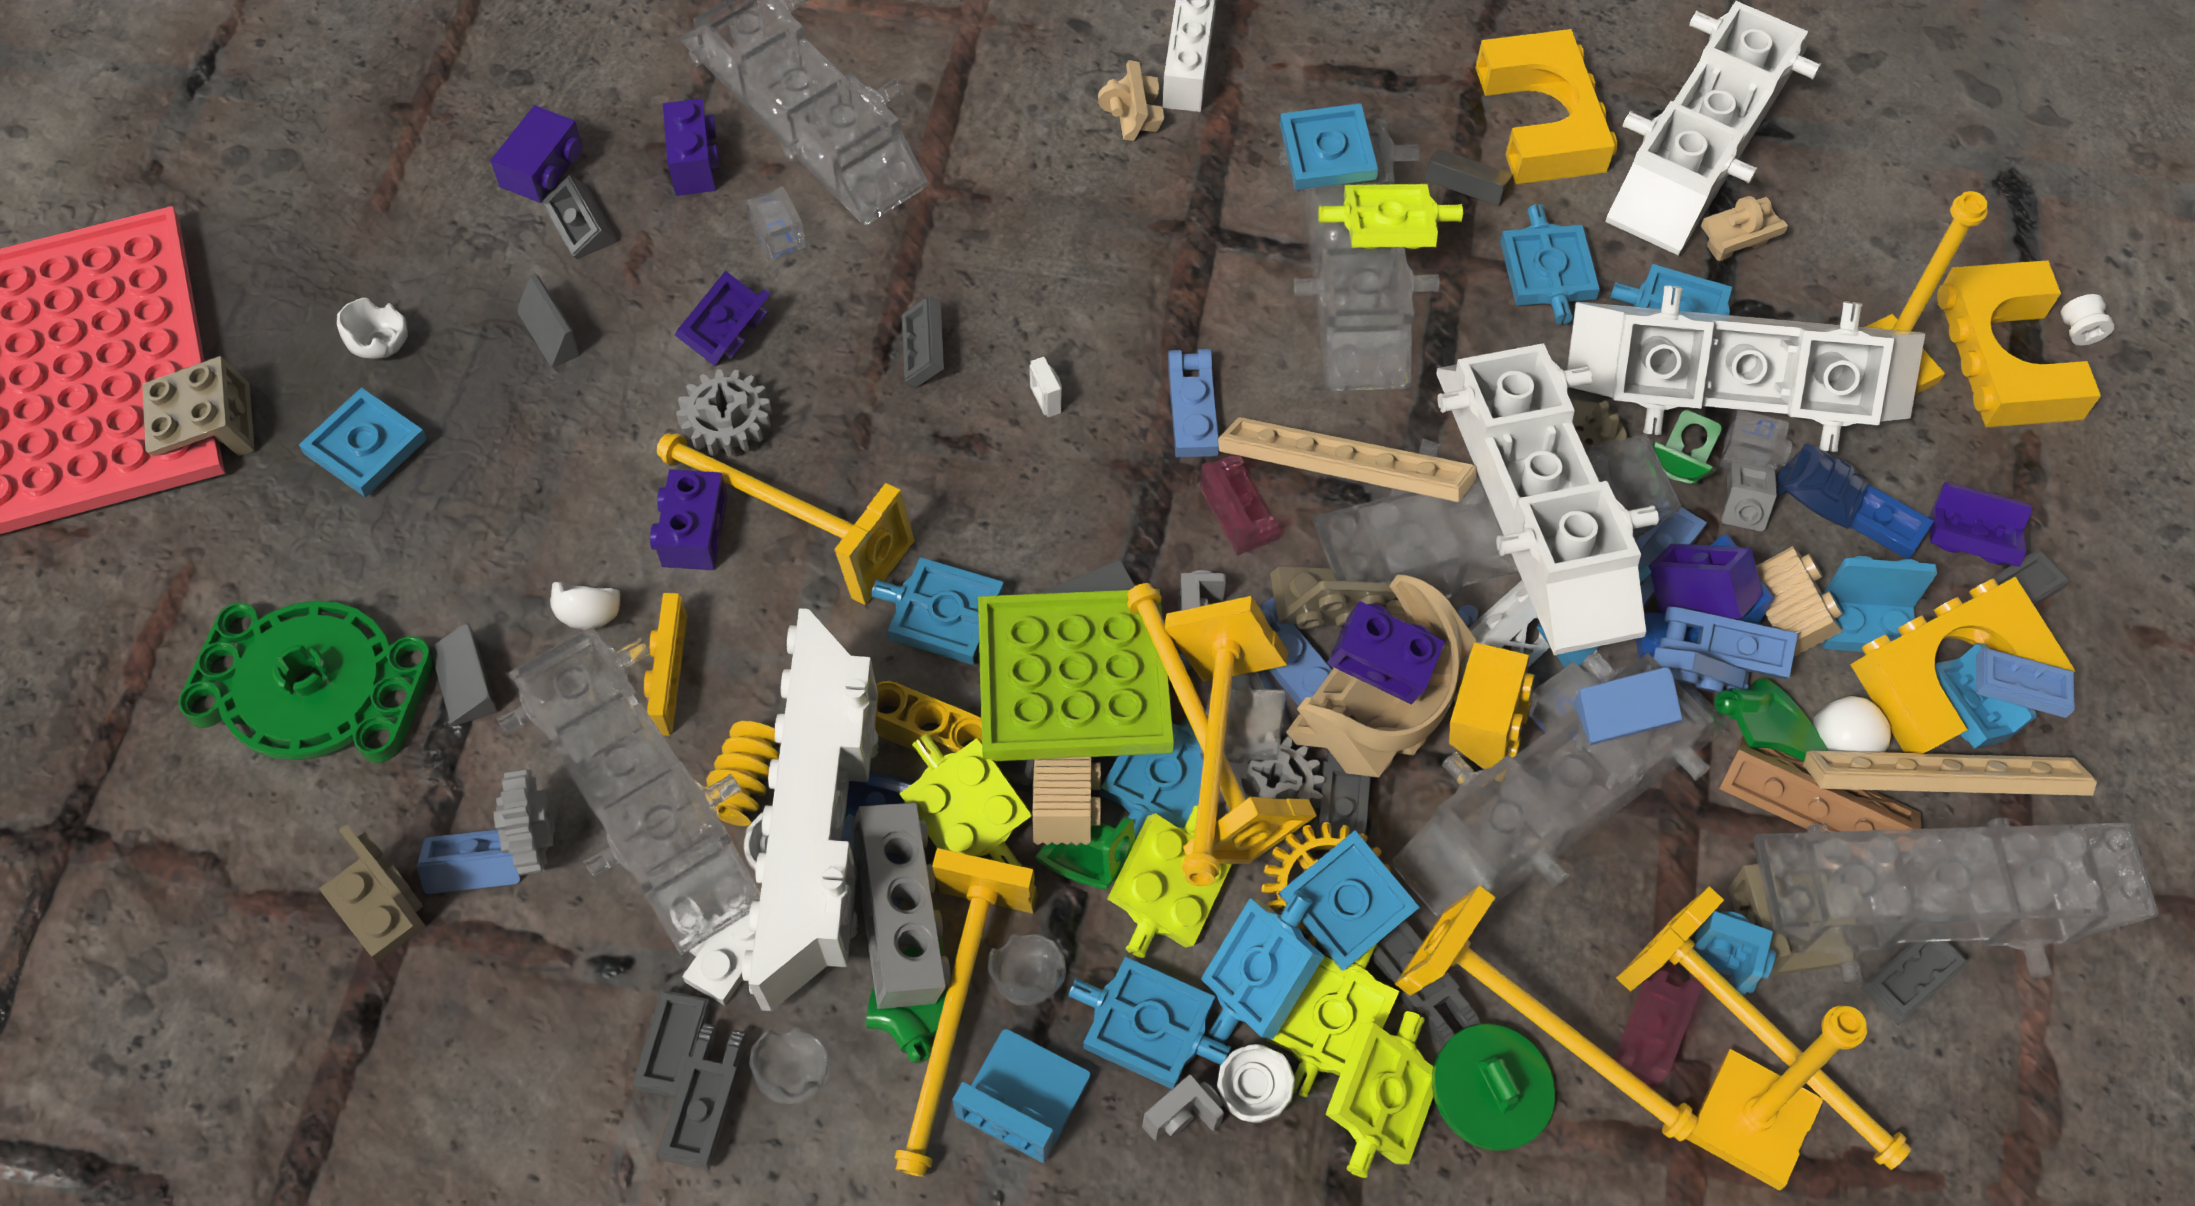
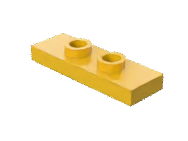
M663 593L658 630H652L650 634L649 648L651 657H654L653 670L645 672L644 694L646 698H649L646 716L654 736H670L673 733L688 617L679 593Z

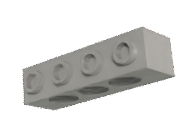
M916 803L859 806L851 829L877 1009L936 1004L945 987L950 983V966L948 958L940 955L938 939L942 937L943 924L940 911L933 910L931 893H934L935 874L932 864H926L924 848L928 844L927 824L925 820H919ZM885 854H898L903 858L905 864H894L886 858ZM892 898L905 899L910 903L912 910L904 911L897 908L893 904ZM906 943L914 946L919 952V957L912 958L904 955L898 945Z

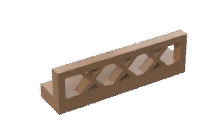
M1742 734L1737 744L1735 755L1720 783V790L1899 872L1921 832V812L1873 790L1821 789L1803 766L1804 761L1774 749L1750 748Z

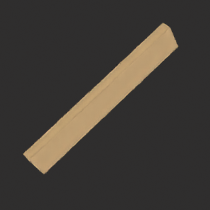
M1238 417L1218 438L1220 452L1459 502L1477 480V466L1241 417Z
M1810 750L1806 752L1803 765L1821 789L2093 796L2097 784L2094 777L2075 758Z

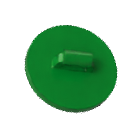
M1492 1024L1471 1026L1458 1032L1447 1041L1436 1057L1432 1071V1090L1435 1103L1447 1125L1466 1142L1489 1151H1509L1531 1142L1547 1126L1555 1103L1553 1077L1547 1062L1539 1050L1518 1032Z

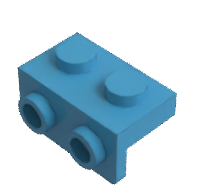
M1984 643L1974 645L1958 659L1935 663L1939 684L1968 729L1960 735L1974 749L2006 742L2037 717L2034 709L1976 694V655L1983 647L1988 648Z
M1714 911L1690 938L1696 943L1693 949L1716 971L1730 975L1729 983L1743 996L1746 993L1752 994L1758 981L1761 978L1767 979L1772 971L1776 952L1769 949L1773 931L1749 923V920L1741 914L1729 911L1720 913Z

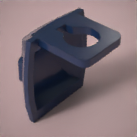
M1805 443L1801 451L1779 469L1776 475V498L1787 491L1814 513L1848 529L1852 524L1870 482L1846 461Z

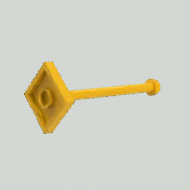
M1968 191L1955 198L1950 207L1953 220L1899 318L1897 319L1891 314L1866 326V328L1912 331L1969 228L1981 224L1985 219L1988 210L1987 200L1983 195ZM1924 349L1922 350L1915 395L1939 384L1945 375L1943 370Z
M678 433L665 434L657 445V455L662 458L664 463L674 466L682 462L698 471L722 473L724 483L842 538L836 546L835 552L851 599L863 605H867L872 598L871 593L877 579L885 581L915 541L901 490L887 483L884 484L858 521L852 524L688 447L687 439Z
M1150 583L1139 584L1128 591L1127 606L1131 613H1140L1204 753L1208 716L1172 638L1164 628L1165 623L1157 608L1161 601L1159 591L1154 589ZM1224 753L1220 790L1230 812L1216 822L1212 856L1218 859L1220 864H1250L1284 840L1287 835L1292 834L1316 817V814L1309 799L1249 797L1246 800ZM1194 839L1183 846L1186 856L1193 853Z
M1252 596L1166 614L1164 628L1201 680L1203 682L1213 680L1193 853L1184 857L1182 863L1185 880L1196 886L1213 884L1215 877L1218 876L1220 871V862L1212 855L1232 676L1287 666L1288 649L1276 631L1272 630L1265 619V615Z
M940 848L936 850L932 865L940 893L965 898L971 902L906 1150H896L894 1157L897 1160L895 1170L917 1177H925L927 1168L932 1167L933 1159L925 1156L989 907L996 905L1033 914L1038 896L1036 886H1034L1035 876L1033 869Z
M1478 885L1445 908L1395 982L1397 987L1411 996L1426 985L1443 977L1450 965L1453 967L1458 964L1664 1123L1662 1133L1668 1138L1674 1137L1678 1141H1683L1690 1135L1698 1122V1117L1692 1113V1108L1689 1105L1682 1103L1677 1107L1469 948L1471 942L1468 938L1496 898Z
M1709 886L1679 911L1616 979L1631 992L1660 969L1668 960L1674 965L1679 962L1790 1067L1803 1052L1693 949L1696 943L1689 937L1724 901ZM1821 1069L1807 1082L1822 1099L1877 1150L1873 1159L1879 1165L1884 1163L1891 1170L1898 1166L1911 1152L1912 1148L1905 1142L1907 1138L1901 1132L1891 1136Z
M1836 1006L1830 1009L1822 1019L1821 1028L1823 1033L1781 1076L1729 1049L1698 1111V1122L1686 1139L1779 1191L1782 1190L1789 1180L1800 1155L1799 1149L1806 1134L1810 1131L1824 1100L1802 1087L1840 1049H1853L1864 1041L1867 1035V1025L1863 1014L1850 1006Z

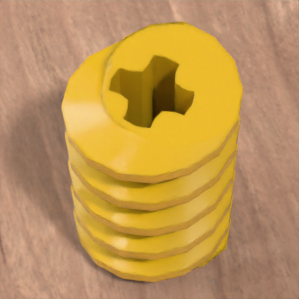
M739 721L732 725L729 731L730 738L726 739L722 745L723 754L718 755L714 762L715 770L711 771L707 776V787L702 788L698 798L702 806L723 822L743 827L750 826L752 822L742 814V811H758L760 806L758 802L750 797V794L755 796H764L766 794V786L757 779L768 780L769 766L765 762L770 763L772 759H779L780 753L772 747L780 748L781 743L775 742L774 728L753 721Z

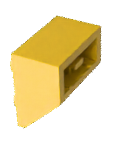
M1473 642L1450 720L1449 744L1492 776L1503 778L1507 762L1515 764L1522 739L1520 737L1522 725L1527 724L1532 705L1531 693L1535 675L1527 673L1529 655Z

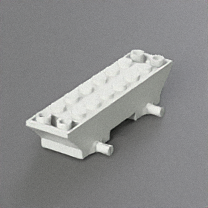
M1735 1L1729 12L1718 20L1698 10L1696 11L1689 26L1710 34L1709 43L1675 100L1669 102L1664 112L1652 121L1630 111L1623 123L1624 128L1644 136L1643 144L1636 153L1633 165L1605 222L1678 256L1728 175L1730 174L1750 184L1758 167L1751 166L1738 159L1792 72L1795 71L1813 80L1821 66V63L1803 57L1807 49L1804 41L1808 31L1738 1Z
M1664 286L1661 309L1576 302L1567 370L1589 366L1592 374V383L1571 388L1612 397L1615 401L1636 402L1647 408L1643 432L1646 434H1652L1653 430L1655 435H1661L1664 410L1676 407L1701 409L1702 406L1784 413L1790 417L1813 419L1823 424L1819 449L1837 452L1841 426L1856 423L1879 425L1881 421L1911 418L1925 333L1858 327L1862 303L1844 301L1840 325L1679 311L1683 288L1674 286V289L1671 286Z
M1543 343L1458 359L1457 365L1437 368L1436 374L1444 391L1443 394H1438L1440 411L1444 413L1452 410L1472 461L1477 466V473L1504 535L1497 536L1496 539L1497 549L1500 550L1499 554L1501 556L1512 554L1553 654L1558 655L1645 637L1646 625L1638 571L1641 553L1633 538V529L1657 525L1659 521L1657 510L1655 511L1654 505L1628 511L1615 499L1608 481L1599 482L1573 426L1572 420L1575 410L1567 394V388L1590 385L1592 383V374L1589 366L1563 371L1551 360Z
M800 608L797 626L790 625L787 635L788 654H793L791 669H784L781 679L782 698H787L785 714H777L775 723V742L781 743L779 759H772L769 767V788L775 789L773 806H765L762 819L763 835H768L766 853L758 854L756 862V882L762 883L760 901H752L749 914V930L755 932L753 950L745 951L742 966L743 981H749V992L754 994L762 1011H773L825 967H847L850 939L858 933V920L854 911L858 872L849 841H842L849 781L868 782L871 758L875 757L879 752L877 748L879 749L877 744L878 734L875 730L878 691L871 657L851 656L809 609Z

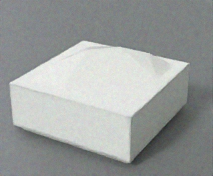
M1045 357L1032 360L1029 365L1030 388L1042 412L1047 418L1060 414L1062 386L1059 376L1047 363Z

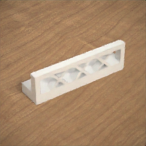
M1523 580L1468 628L1477 640L1476 643L1502 648L1504 645L1512 646L1511 651L1529 655L1528 667L1550 648L1540 632L1539 638L1533 644L1525 643L1527 626L1534 618L1538 619V616ZM1471 649L1465 656V660L1461 665L1459 677L1460 684L1463 680ZM1458 693L1454 698L1455 703L1458 697Z

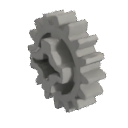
M718 369L716 370L715 378L711 380L705 374L700 375L701 385L697 387L696 385L688 384L686 386L688 396L678 398L680 410L676 411V415L683 436L687 440L692 439L694 449L697 451L707 445L710 456H715L719 449H725L727 456L730 457L734 452L733 447L737 446L747 452L749 451L748 441L752 439L761 442L763 440L761 429H770L771 426L769 415L772 414L770 400L767 399L765 387L763 385L756 387L755 378L752 375L741 380L739 370H734L730 377H724L722 370ZM727 407V410H725V418H722V415H724V408Z
M1269 734L1267 735L1265 745L1260 746L1254 738L1249 739L1247 753L1240 748H1236L1233 752V762H1229L1246 800L1248 799L1247 795L1272 799H1309L1313 808H1319L1323 797L1319 792L1321 791L1322 784L1325 782L1323 776L1316 775L1320 762L1318 760L1306 761L1308 753L1306 746L1299 748L1297 751L1291 749L1292 738L1286 737L1282 745H1277L1273 735ZM1270 782L1277 784L1275 788H1270L1268 786L1270 785Z
M531 769L505 772L504 778H502L503 791L501 792V797L496 798L497 808L494 812L495 829L498 831L501 851L503 854H513V866L517 868L518 875L543 872L546 870L545 865L547 864L545 851H548V847L553 846V832H555L554 816L551 813L548 793L546 790L537 791L536 779L532 777Z

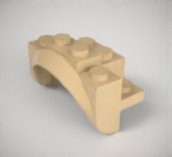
M1397 574L1389 587L1395 593L1398 600L1388 602L1385 609L1390 612L1391 616L1408 624L1421 625L1430 630L1433 636L1445 641L1426 690L1411 705L1333 668L1312 698L1305 697L1297 710L1300 714L1286 731L1296 745L1327 748L1347 774L1380 777L1383 771L1391 765L1396 753L1414 755L1423 746L1427 736L1442 721L1453 699L1460 690L1459 677L1461 665L1465 660V656L1472 648L1473 642L1477 640L1447 598L1436 588L1420 579Z

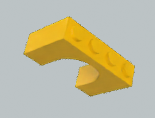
M1572 29L1482 40L1475 68L1485 96L1520 91L1541 92L1560 101L1570 114L1565 119L1553 123L1512 128L1505 155L1515 184L1607 173L1611 158L1617 152V139L1615 133L1609 131L1606 123L1605 106L1603 102H1599L1597 99L1594 77L1592 73L1587 72L1584 64L1583 48L1580 44L1576 43Z
M2048 260L1952 267L1945 281L1938 289V305L1941 309H1944L1949 323L1950 339L1953 343H1956L1961 357L1962 373L1969 379L1973 391L1974 407L1977 411H1980L1985 427L2084 420L2101 397L2088 361L2055 364L2029 363L2005 351L1992 333L1991 325L1998 322L2044 319L2061 294Z
M2016 577L2000 585L1997 584L1994 578L1969 591L1973 599L1963 604L1960 598L1956 597L1933 610L1937 618L1926 622L1923 615L1899 627L1898 631L1901 637L1890 641L1887 634L1861 647L1865 656L1850 664L1873 703L1880 708L1891 726V732L1904 753L1923 754L1968 730L1937 679L1935 655L1942 639H1959L1972 645L1984 643L1988 649L2076 672Z

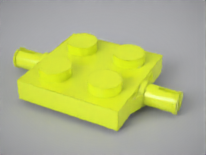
M1428 184L1345 185L1344 206L1319 205L1318 208L1319 223H1344L1349 230L1352 248L1363 247L1365 249H1376L1379 247H1405L1409 249L1436 247L1438 236L1437 222H1462L1463 218L1462 204L1437 205L1430 197Z
M929 733L922 736L921 739L931 752L930 754L921 741L916 740L912 746L917 750L928 768L919 780L899 794L905 803L917 804L919 820H925L928 835L936 847L976 857L990 854L994 861L1006 863L1002 857L1003 855L1009 864L1021 866V863L1015 858L1005 841H1007L1015 828L1033 815L995 761L992 759L983 760L982 743L976 738L958 752L943 756L931 739Z
M1197 805L1193 806L1184 828L1176 827L1156 813L1147 816L1107 900L1127 911L1134 922L1138 924L1129 944L1126 946V950L1129 953L1133 952L1132 955L1140 958L1146 956L1148 947L1155 934L1165 935L1185 948L1194 946L1232 865L1220 864L1218 876L1215 877L1214 883L1208 886L1192 885L1185 880L1182 863L1186 853L1183 846L1194 839L1198 811Z
M1377 944L1342 972L1332 959L1324 956L1274 1039L1267 1038L1268 1042L1291 1052L1300 1061L1294 1075V1093L1297 1092L1303 1076H1306L1299 1091V1095L1306 1098L1318 1071L1330 1072L1340 1076L1360 1023L1374 1022L1383 1029L1399 991L1377 981L1365 970Z
M1404 1012L1397 1036L1390 1035L1374 1022L1360 1023L1325 1115L1347 1129L1357 1142L1346 1169L1358 1177H1368V1171L1376 1151L1395 1164H1409L1433 1099V1066L1424 1060L1415 1045L1425 1020L1414 1012Z

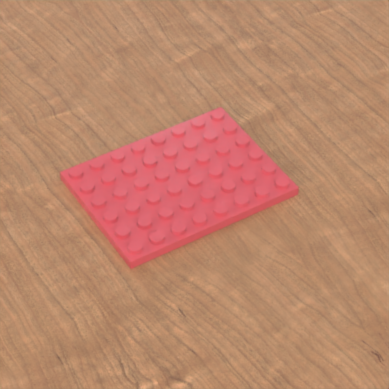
M173 206L0 249V534L225 474L220 443L214 436L152 457L145 450L143 384L205 362L179 216Z

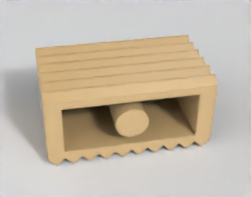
M1792 546L1756 566L1759 578L1774 597L1765 613L1772 628L1798 633L1794 656H1798L1801 652H1805L1809 648L1815 647L1817 644L1823 643L1826 639H1831L1834 635L1842 632L1836 618L1842 616L1843 612L1830 591L1822 594L1816 580L1823 576L1810 554L1802 557Z
M1091 757L1034 759L1033 842L1039 845L1043 842L1049 845L1053 842L1056 845L1060 843L1068 845L1072 842L1078 845L1082 842L1087 845L1091 842V826H1100V797H1091V790H1100V762H1091Z

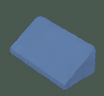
M1669 667L1582 688L1578 691L1574 700V706L1589 745L1682 721L1674 679Z
M497 829L424 838L417 864L422 888L426 894L512 885L519 883L521 875H518L517 868L513 866V854H503L501 851Z

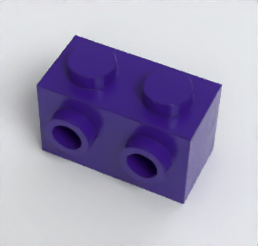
M703 99L663 103L667 161L675 195L715 191L713 169H720L717 145H711L710 140L717 138L714 115H706Z
M534 105L490 160L499 187L541 203L549 191L557 187L560 177L569 165L575 162L581 154L583 146L576 122Z
M669 469L666 486H660L658 491L657 505L658 511L661 512L659 523H653L650 532L651 549L657 551L662 567L715 570L728 497L722 473Z
M1671 543L1648 565L1660 612H1666L1667 607H1678L1730 619H1741L1763 596L1751 548Z
M1359 601L1346 618L1327 664L1412 705L1426 690L1445 641L1433 636L1430 630L1421 625L1408 624L1391 616L1390 612L1382 606Z

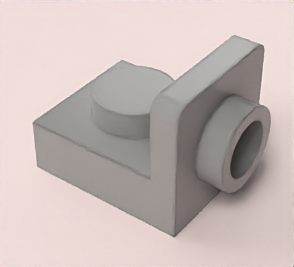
M1731 461L1727 474V500L1721 515L1723 524L1756 531L1765 530L1777 496L1774 469Z
M1207 570L1181 573L1178 591V611L1205 606L1208 603L1223 602L1226 585L1225 574L1212 573Z
M1189 1074L1144 1113L1142 1128L1155 1142L1165 1133H1168L1172 1138L1192 1121L1194 1116L1190 1112L1194 1110L1203 1122L1214 1131L1221 1125L1224 1112L1220 1108L1223 1106V1102L1209 1084L1202 1082L1199 1085Z

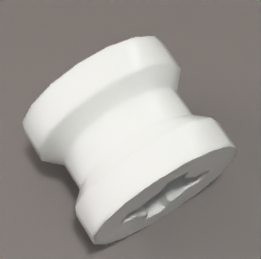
M2087 294L2069 301L2060 311L2063 322L2071 327L2069 336L2075 345L2082 346L2099 342L2114 330L2115 324L2112 318L2104 313L2106 304L2100 295Z

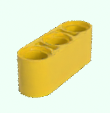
M883 681L876 684L878 702L875 730L878 736L915 752L917 750L912 744L916 740H920L930 754L931 752L921 739L922 736L929 733V736L943 756L958 752L963 748L961 745L966 741L978 738L982 743L981 717L896 682ZM885 706H894L898 708L896 711L889 714L879 712V710L884 708ZM926 723H935L939 725V727L933 731H924L920 729V727L925 725Z

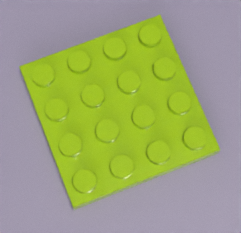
M1129 590L978 596L983 760L1009 761L1173 753L1174 741L1168 674L1140 613L1133 614L1129 611L1127 606V593ZM1160 601V603L1157 605V608L1162 617V607Z

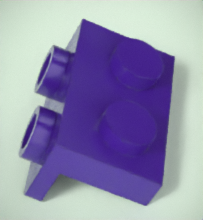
M725 271L681 324L675 336L716 366L724 354L730 359L736 354L746 340L740 334L747 325L753 329L759 325L769 311L764 306V303L771 293L764 288L759 295H756Z
M1945 482L1928 517L1934 521L1929 528L1930 542L1948 552L1958 553L1962 551L1981 556L1992 564L2002 565L2007 563L2020 567L2027 553L2023 530L2032 513V506L2026 502Z

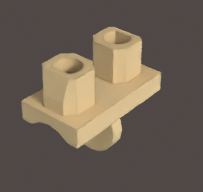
M1128 60L1126 76L1120 81L1116 79L1109 80L1107 85L1098 93V103L1104 111L1111 112L1115 117L1120 116L1123 140L1134 141L1140 130L1156 133L1164 120L1163 107L1146 104H1153L1158 96V77L1142 75L1140 62Z
M1746 196L1736 202L1735 208L1704 218L1701 227L1709 237L1707 247L1716 260L1721 261L1732 257L1734 251L1742 248L1752 247L1755 249L1766 245L1769 239L1785 234L1788 225L1784 220L1778 218L1767 197L1756 200L1752 196Z

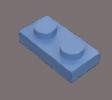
M1659 647L1655 649L1652 663L1653 666L1659 668L1669 667L1674 681L1694 684L1696 689L1714 693L1722 691L1724 686L1743 688L1746 670L1697 652Z

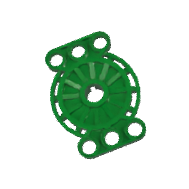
M309 601L291 604L270 612L262 618L259 617L251 605L234 603L222 609L218 614L180 694L178 704L179 709L192 725L199 728H208L223 720L239 742L253 752L273 759L297 761L321 757L339 750L354 741L355 746L367 761L383 763L395 757L401 749L434 668V661L428 645L422 639L416 636H407L390 645L386 635L373 619L356 608L338 602ZM322 612L338 613L346 617L343 620L334 616L323 615ZM309 613V615L291 618L296 615ZM242 617L251 618V625L246 631L239 634L229 633V627L233 621ZM361 622L371 629L376 636L367 639L359 629V623ZM419 651L423 653L422 660L416 666L411 668L399 666L400 659L407 652ZM223 656L233 657V664L225 672L212 673L210 671L211 665L218 658ZM310 671H319L322 674V679L319 675L312 673L305 680L296 682L301 675ZM402 690L407 693L406 699L398 707L386 708L383 706V699L390 692ZM206 695L215 697L214 705L207 712L201 714L192 712L193 704L200 697ZM235 724L248 725L254 733L253 737L249 738L239 731ZM385 730L390 733L389 740L384 746L377 749L366 747V740L373 732Z

